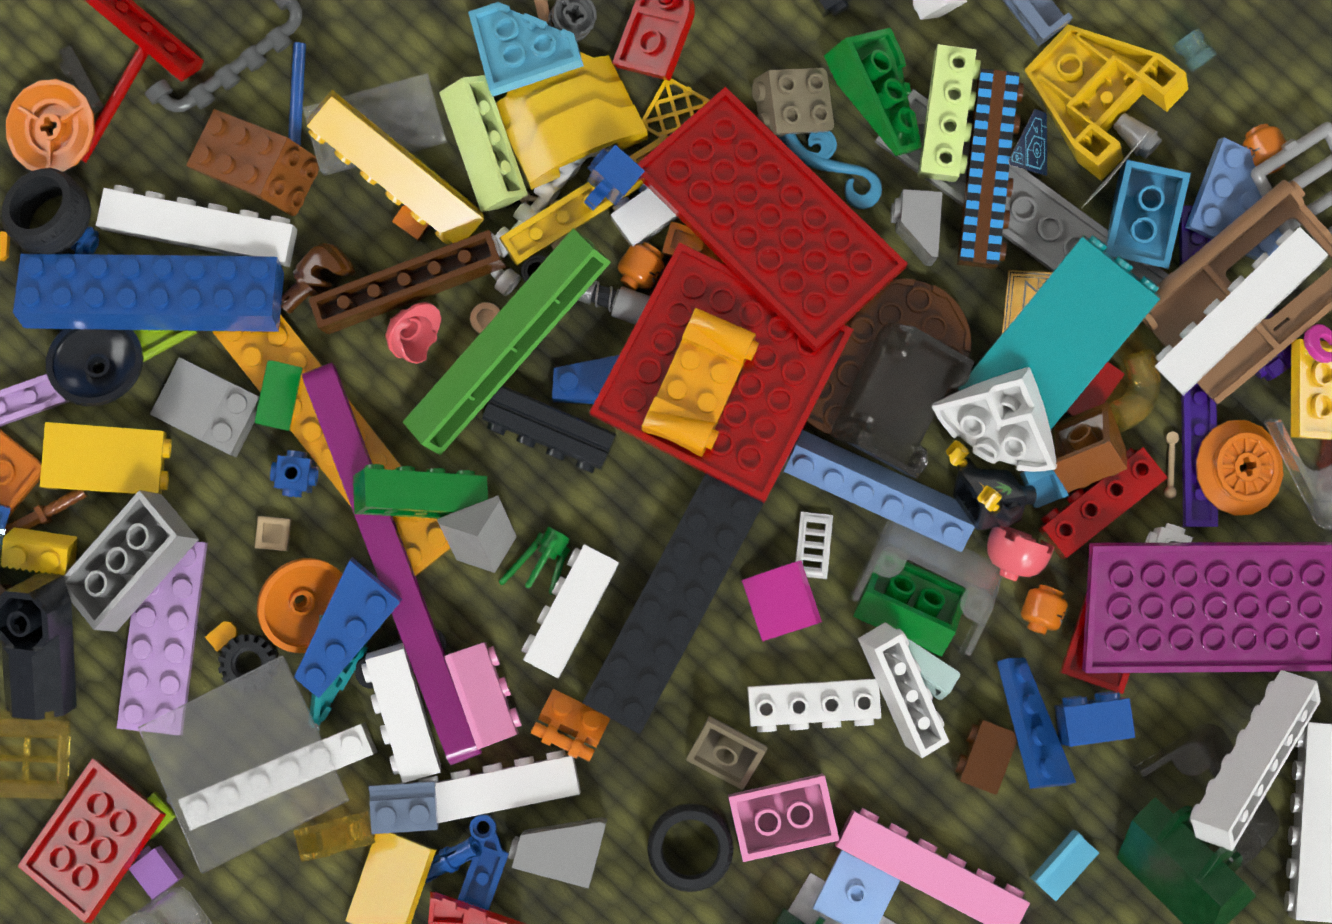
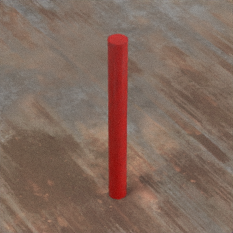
M137 48L94 123L95 133L89 151L81 161L87 163L149 56L142 48Z

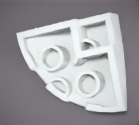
M1030 367L988 379L933 403L932 408L944 428L953 438L959 436L973 447L972 453L993 464L1002 461L1016 465V470L1037 472L1055 470L1057 468L1048 418Z

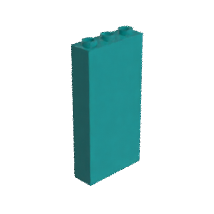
M1083 235L965 378L958 390L961 391L988 379L1030 367L1038 386L1051 430L1160 300V295L1156 293L1159 287L1146 276H1143L1140 280L1130 271L1134 267L1118 255L1114 259L1106 253L1105 250L1108 246L1094 235L1090 238Z

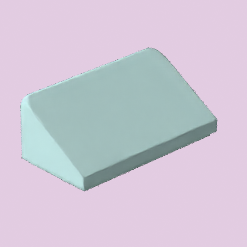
M908 639L909 650L920 666V675L924 684L928 687L932 696L942 700L951 692L960 677V673Z

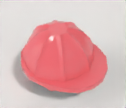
M422 302L414 304L406 310H400L399 313L390 318L385 336L388 349L397 358H403L411 363L418 364L425 361L429 347L437 340V333L441 323L439 309L432 303Z

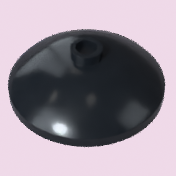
M63 329L53 340L47 352V377L54 390L71 403L81 406L104 405L123 396L136 383L143 367V349L133 330ZM105 368L103 372L96 374L98 369Z

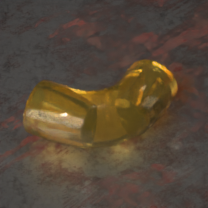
M1153 349L1141 350L1122 359L1128 374V389L1122 397L1109 403L1120 433L1138 425L1148 417L1158 401L1161 378L1160 372L1155 368L1158 362Z

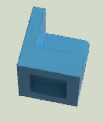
M1053 470L1024 471L1020 473L1024 485H1033L1036 489V502L1032 504L1034 508L1069 496Z

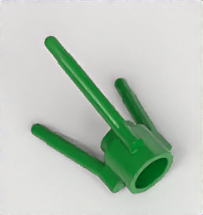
M550 527L546 529L544 534L539 532L535 541L499 580V584L504 585L540 546L538 552L542 555L525 583V587L530 588L548 558L555 560L558 555L549 588V594L554 595L552 591L560 578L565 558L570 551L566 547L570 539Z

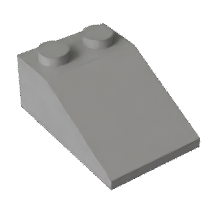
M179 357L150 415L237 458L255 422L260 397Z

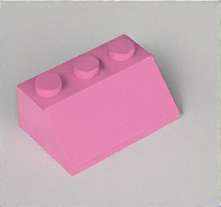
M483 642L444 656L477 750L519 734L517 727L522 726L516 707L512 709L509 707L506 697L511 695L506 678H499L495 666L500 665V661L494 646L488 648L487 642Z

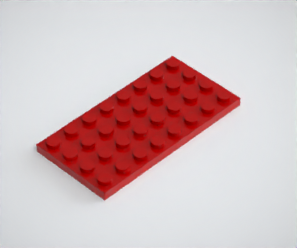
M726 87L637 163L645 170L639 179L814 352L907 267L908 263Z

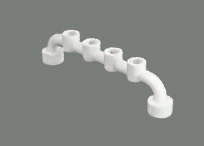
M610 146L606 150L609 152L613 148V146ZM601 150L560 167V178L535 188L534 193L538 196L531 206L524 202L517 208L513 217L518 221L512 229L544 210L548 204H551L558 197L568 180H571L578 173L583 162L587 158L596 157ZM502 227L495 235L503 257L508 252L499 238L510 231L506 227ZM511 268L506 271L501 269L491 273L492 277L497 281L494 288L504 296L509 295L521 279V276Z

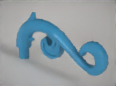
M831 131L809 134L808 146L812 147L815 144H819L821 150L818 153L807 150L800 143L796 134H786L779 138L811 168L835 173L854 174L866 178L870 183V189L863 195L858 194L854 190L853 178L846 181L844 194L846 201L852 207L867 209L878 202L882 194V184L880 178L875 173L858 165L830 160L837 146V141Z

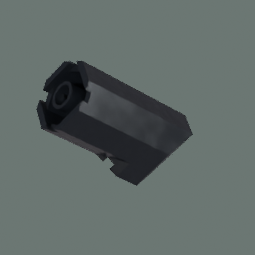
M38 573L7 589L0 595V640L2 644L5 709L7 711L10 710V715L14 718L31 720L45 719V712L54 711V717L64 716L77 708L71 599L63 575Z

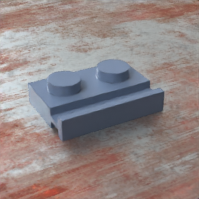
M436 782L370 785L371 834L437 830Z

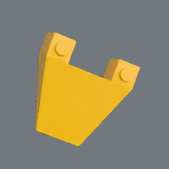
M1069 24L1025 69L1027 77L1076 161L1101 181L1123 159L1120 142L1107 133L1116 121L1126 113L1142 94L1168 112L1188 90L1186 72L1162 54Z

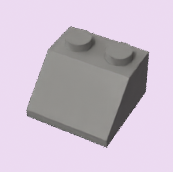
M903 189L899 198H895L894 203H892L890 222L896 223L895 232L925 266H932L938 258L942 192Z

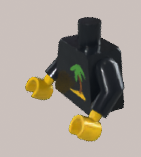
M955 440L946 449L951 464L957 466L958 469L953 497L977 530L998 526L1008 527L1011 524L1018 523L1022 519L1025 505L1036 502L1037 493L1033 485L1020 486L1012 473L1007 470L977 468L970 458L966 457L969 454V450L960 441Z

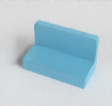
M1072 830L1030 878L1051 898L1057 901L1099 852L1079 832Z

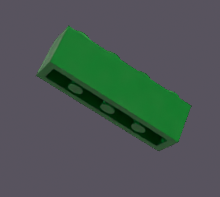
M369 464L353 475L354 514L439 519L488 500L487 476L475 475V471L461 470L457 471L456 474L445 473V469L431 468L427 469L426 472L415 471V467L400 466L395 468V470L384 469V465Z

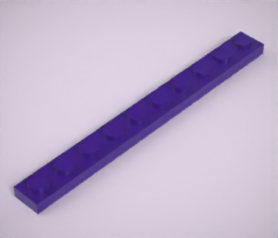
M1183 206L1179 222L1180 266L1212 240L1185 228L1193 206ZM1196 383L1184 396L1181 394L1183 527H1218V509L1204 496L1198 483L1196 472V458L1200 444L1208 433L1217 427L1216 403Z

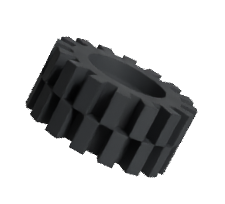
M240 635L232 638L226 646H223L221 650L223 651L222 655L218 657V662H220L218 671L223 675L221 679L224 683H228L231 689L238 690L241 693H253L265 689V687L274 682V677L279 673L277 669L280 665V660L277 658L279 654L277 649L273 648V644L269 640L264 639L260 635ZM245 651H253L261 659V668L253 676L243 675L237 667L238 657Z

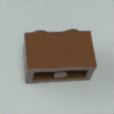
M979 719L977 724L972 723L966 736V742L970 743L966 755L960 754L954 772L958 773L957 780L997 795L1017 743L1016 733Z

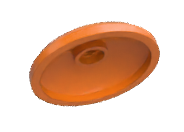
M316 558L296 559L275 570L262 586L257 601L258 621L267 638L273 644L288 652L306 653L319 625V615H324L343 573L332 564ZM299 595H304L303 601L301 603L296 604V597Z

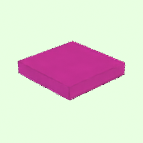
M801 560L742 580L762 641L822 622Z

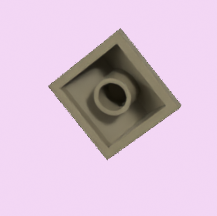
M709 715L686 760L743 790L768 747Z

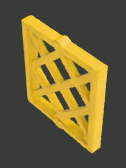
M672 78L670 81L664 80L642 121L647 132L658 138L662 136L663 140L668 137L667 134L673 133L681 126L678 115L689 112L691 117L694 115L693 111L702 108L710 99ZM669 85L681 88L684 93L672 96ZM666 87L668 97L658 100ZM693 95L701 99L703 104L692 107L689 96ZM685 97L688 108L677 111L674 100ZM670 102L673 112L661 115L659 104ZM655 106L657 117L648 119ZM674 117L677 127L666 130L663 119ZM659 121L662 131L656 132L649 128L648 124Z

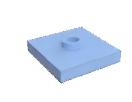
M841 850L812 908L841 924H879L900 880Z

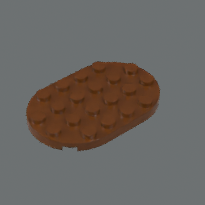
M915 279L892 280L844 324L852 328L853 332L807 423L825 434L839 438L865 437L892 425L948 393L962 377L971 352L970 329L960 306L948 293L935 285Z

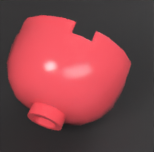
M1002 526L991 529L987 542L988 556L991 562L1000 568L999 575L1013 581H1017L1019 576L1032 577L1038 575L1047 566L1055 548L1042 539L1040 544L1037 543L1036 539L1032 538V535Z

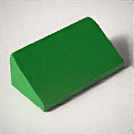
M272 360L267 361L255 424L290 431L303 370L302 367Z

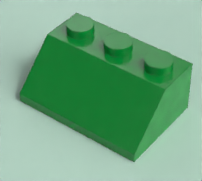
M881 550L861 593L853 617L875 627L886 622L895 629H901L907 639L923 649L942 657L956 633L969 590Z

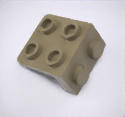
M825 69L768 70L753 80L752 96L757 104V118L778 138L786 134L829 132L834 128L828 75Z

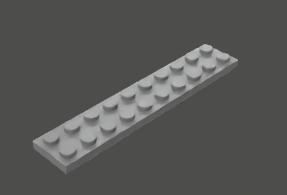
M913 89L908 96L910 108L916 114L922 144L928 99ZM878 136L875 141L876 144L918 174L921 148L895 156L880 136ZM970 141L969 143L964 142L962 154H969ZM1010 165L1008 178H1013L1014 182L1011 198L1006 197L1005 210H1010L1008 229H1003L1002 232L1005 238L1052 272L1083 235L1088 238L1094 235L1106 244L1107 229L1026 170ZM967 166L965 174H959L956 182L924 178L963 206ZM1126 260L1134 267L1130 272L1140 280L1143 276H1146L1157 285L1169 275L1157 266Z

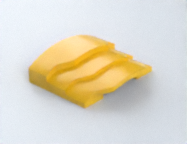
M580 52L584 66L508 91L504 98L496 102L511 148L531 190L560 178V167L603 148L616 144L621 150H624L648 139V132L635 105H633L622 80H620L609 55L593 58Z

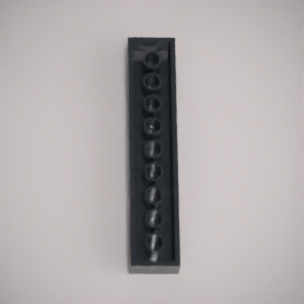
M705 474L586 695L583 704L639 734L642 732L761 510L763 502Z

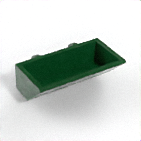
M1155 797L1132 819L1117 859L1183 924H1229L1257 896L1235 873L1242 863L1243 856L1236 851V848L1230 851L1221 847L1214 853L1209 848L1211 843L1200 840L1195 836L1193 825L1190 821L1193 810L1192 806H1184L1173 814Z

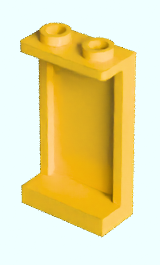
M45 422L39 487L136 494L139 490L162 494V490L168 489L169 471H164L165 458H170L172 440L166 439V432L158 430Z

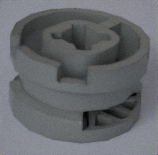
M557 0L548 15V25L556 27L558 30L565 29L574 33L578 42L583 40L592 30L597 19V12L591 0Z

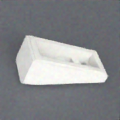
M801 512L795 562L800 560L802 564L803 560L821 562V568L804 567L806 576L809 578L827 579L833 515ZM806 523L825 524V530L806 528ZM805 535L823 536V543L805 541ZM804 547L822 549V556L804 554Z

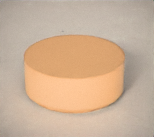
M488 302L475 306L470 315V322L474 330L480 334L494 319L500 309Z

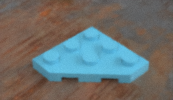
M500 2L468 12L492 97L584 66L574 33L565 29L558 30L549 26L546 21L527 13L522 15Z

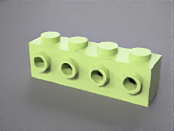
M937 45L934 53L917 177L956 182L959 174H965L968 155L962 154L964 142L969 143L972 123H967L968 110H974L976 92L971 91L972 80H978L981 60H975L976 49Z
M486 76L463 77L440 91L443 105L481 212L506 208L527 196L528 193L495 99L489 91Z

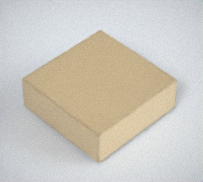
M258 516L255 548L289 551L292 519Z

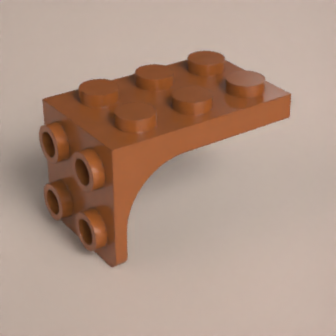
M214 109L186 166L203 175L247 192L290 216H296L318 174L321 160L285 136Z

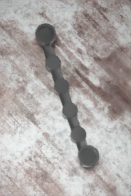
M274 0L280 10L288 8L290 12L289 20L282 26H278L269 32L256 45L247 48L233 62L220 68L207 81L194 87L184 98L176 100L169 95L173 89L165 79L152 85L145 92V96L152 105L160 103L166 110L172 112H184L195 105L200 110L204 109L215 100L212 92L221 86L226 91L233 88L241 81L238 73L246 67L251 72L259 69L267 61L263 56L272 48L279 53L292 43L289 36L297 30L302 21V8L297 0Z

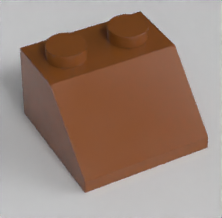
M1108 402L1062 420L1051 429L1057 468L1053 471L1067 492L1078 488H1085L1093 482L1108 476H1115L1127 469L1126 447Z

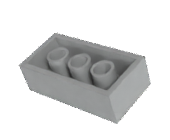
M139 490L63 576L71 602L94 630L117 632L199 540L198 537L162 494Z

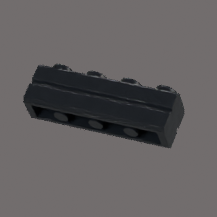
M501 386L490 399L482 417V420L488 423L486 429L502 436L505 435L506 431L518 435L517 442L533 449L536 443L548 448L545 454L561 461L564 460L565 456L577 460L576 467L592 474L595 468L602 471L617 436L616 433L505 386Z

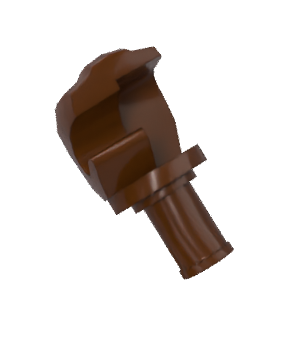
M328 243L315 246L296 265V269L293 271L296 282L282 294V302L284 304L281 307L286 312L293 313L307 297L325 292L324 288L332 287L330 282L323 280L320 276L323 268H327L343 277L356 274L353 264L339 247Z

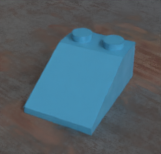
M1125 160L1120 167L1106 242L1108 247L1105 252L1111 257L1116 258L1119 255L1125 260L1169 269L1191 173Z

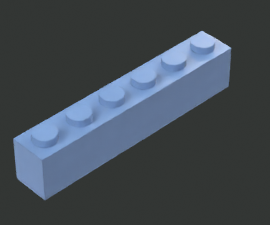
M802 430L784 472L961 553L975 528L956 499Z

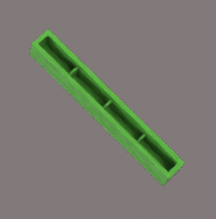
M573 228L406 417L403 423L421 445L441 455L608 267L611 261L590 240Z

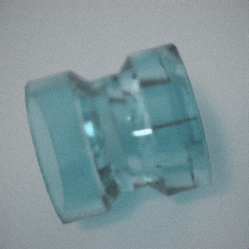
M1200 28L1195 29L1173 45L1177 54L1183 55L1185 58V65L1191 73L1217 55L1213 46L1207 45L1204 41L1205 35Z

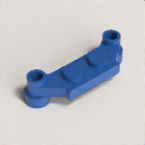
M481 814L471 821L470 833L473 838L478 840L482 853L480 856L472 859L458 900L489 911L509 852L503 850L496 831L497 825L494 818L488 814ZM486 821L490 826L489 831H481L479 829V822Z

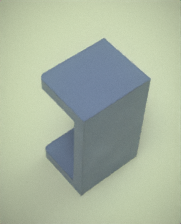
M1003 0L1038 47L1062 30L1073 18L1070 13L1063 15L1052 0Z

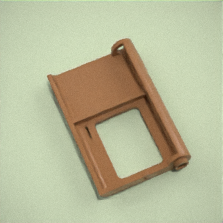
M1282 180L1174 272L1157 284L1159 289L1156 293L1160 295V300L1142 321L1165 347L1170 344L1174 348L1182 340L1179 334L1190 323L1194 322L1198 325L1206 317L1203 311L1215 299H1219L1222 302L1230 294L1227 288L1232 283L1226 277L1227 270L1288 219H1296L1332 259V234L1304 204L1302 197L1305 196V192L1295 181L1292 180L1288 183L1286 180ZM1332 268L1272 318L1263 319L1197 382L1210 399L1219 404L1332 310Z

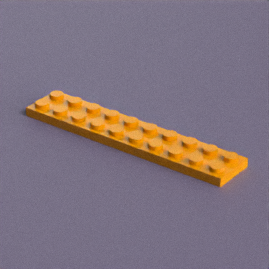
M281 313L279 332L212 331L260 393L268 360L302 367V373L322 366ZM301 375L290 431L350 505ZM349 400L372 463L384 465V469L395 470V468L400 467L401 464ZM393 516L415 576L451 549L437 519Z

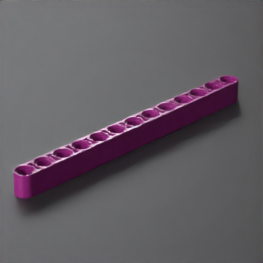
M331 362L302 373V378L354 513L353 475L364 469V466L373 463L334 363ZM354 514L378 579L403 599L393 610L392 615L449 764L454 765L482 754L481 749L477 750L444 657L446 655L393 516Z

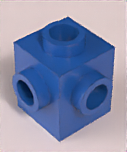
M287 450V456L278 455L277 462H272L270 481L275 482L274 488L283 490L282 496L302 498V492L312 493V487L317 485L319 468L315 467L316 462L314 460L306 458V452ZM295 467L298 472L294 479L288 478L289 468Z

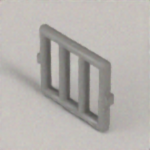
M1325 122L1297 141L1290 139L1281 145L1282 150L1252 169L1251 177L1262 197L1272 189L1266 175L1325 138L1332 152V123ZM1332 154L1292 180L1301 188H1304L1332 170ZM1332 190L1307 206L1315 216L1332 206ZM1291 218L1278 229L1281 235H1283L1288 229L1295 232L1294 230L1301 226V224L1296 219ZM1331 226V227L1328 228V230H1329V232L1332 234V226Z

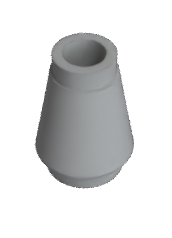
M1126 113L1113 126L1131 150L1142 139L1133 152L1136 156L1141 155L1144 159L1149 157L1162 141L1157 135L1158 131Z

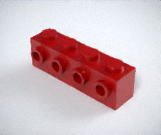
M1132 447L1126 450V470L1121 471L1115 476H1108L1094 482L1086 491L1082 488L1077 489L1066 498L1069 503L1060 511L1055 507L1041 518L1044 524L1038 530L1048 543L1055 547L1054 550L1061 559L1068 558L1168 478L1144 447L1136 451Z

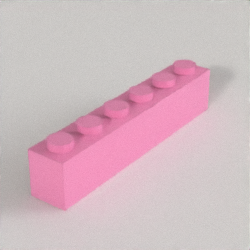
M864 808L861 809L860 813L852 809L839 835V841L835 842L836 847L983 924H1020L1030 904L1027 900L1023 899L1025 892L1008 883L1004 889L993 883L996 878L993 875L979 868L975 874L964 868L967 863L966 861L950 853L945 858L935 853L938 847L920 838L918 843L906 838L908 831L893 823L887 828L877 823L879 816Z

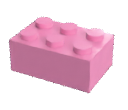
M823 773L728 795L743 862L839 841L826 778Z

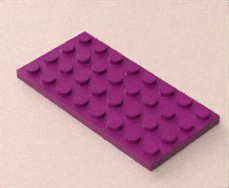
M1332 542L1090 543L1082 670L1085 673L1332 671Z

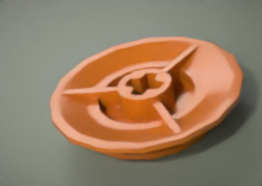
M57 79L40 80L24 88L12 102L6 119V140L11 152L26 169L31 171L41 168H52L65 172L76 166L89 151L95 133L94 113L87 97L74 85ZM54 122L57 123V127L53 129L52 134L49 133V129L53 127Z
M1232 420L1218 425L1201 442L1196 458L1198 483L1204 496L1218 510L1234 516L1252 515L1266 508L1279 492L1284 475L1281 452L1275 439L1262 426L1247 420ZM1246 463L1247 469L1241 472L1240 465Z

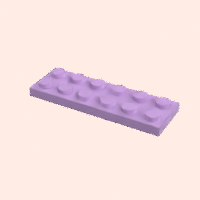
M196 542L131 615L117 729L182 736L184 733L207 543Z

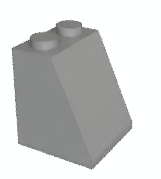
M599 817L524 830L520 837L515 836L510 847L508 858L514 860L512 868L589 889L607 819Z

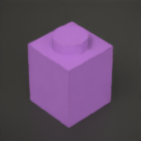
M147 846L135 859L136 863L129 868L152 900L184 877L162 846H158L153 850L150 846Z

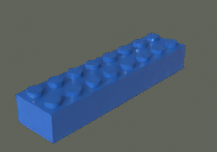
M21 254L13 314L23 328L279 332L284 271L278 257Z

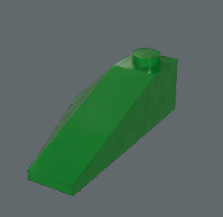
M891 27L847 37L824 55L836 84L895 156L922 148L916 114L910 108L908 95L911 93L910 83L905 82L902 70L906 66L905 58Z

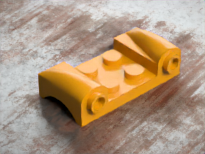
M695 308L659 392L655 396L645 417L642 431L670 440L701 457L706 448L711 450L719 434V431L714 429L746 359L752 361L758 348L759 342L755 341L756 334Z

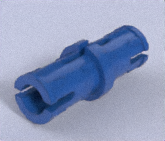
M471 836L454 847L447 846L441 849L439 854L433 858L426 883L431 882L444 873H453L460 868V865L480 856L482 849L478 840Z

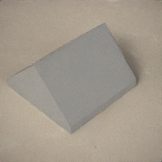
M499 496L437 519L457 561L493 573L496 572L516 539L515 531Z

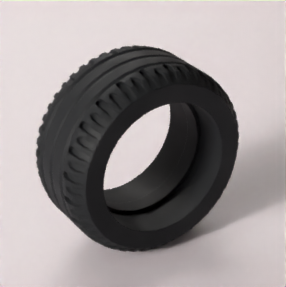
M52 168L37 169L22 176L7 192L1 207V222L6 233L19 246L31 254L48 255L66 251L82 237L88 227L91 215V204L86 192L68 174ZM63 196L61 206L56 215L43 226L30 229L31 219L39 206L53 197Z
M681 804L664 812L656 820L650 831L647 848L649 862L658 878L666 885L686 892L702 891L719 882L730 867L734 849L731 832L723 818L714 810L699 804ZM683 820H698L705 823L713 830L718 840L716 860L709 869L697 875H683L676 872L668 865L663 855L662 846L666 833L673 825Z

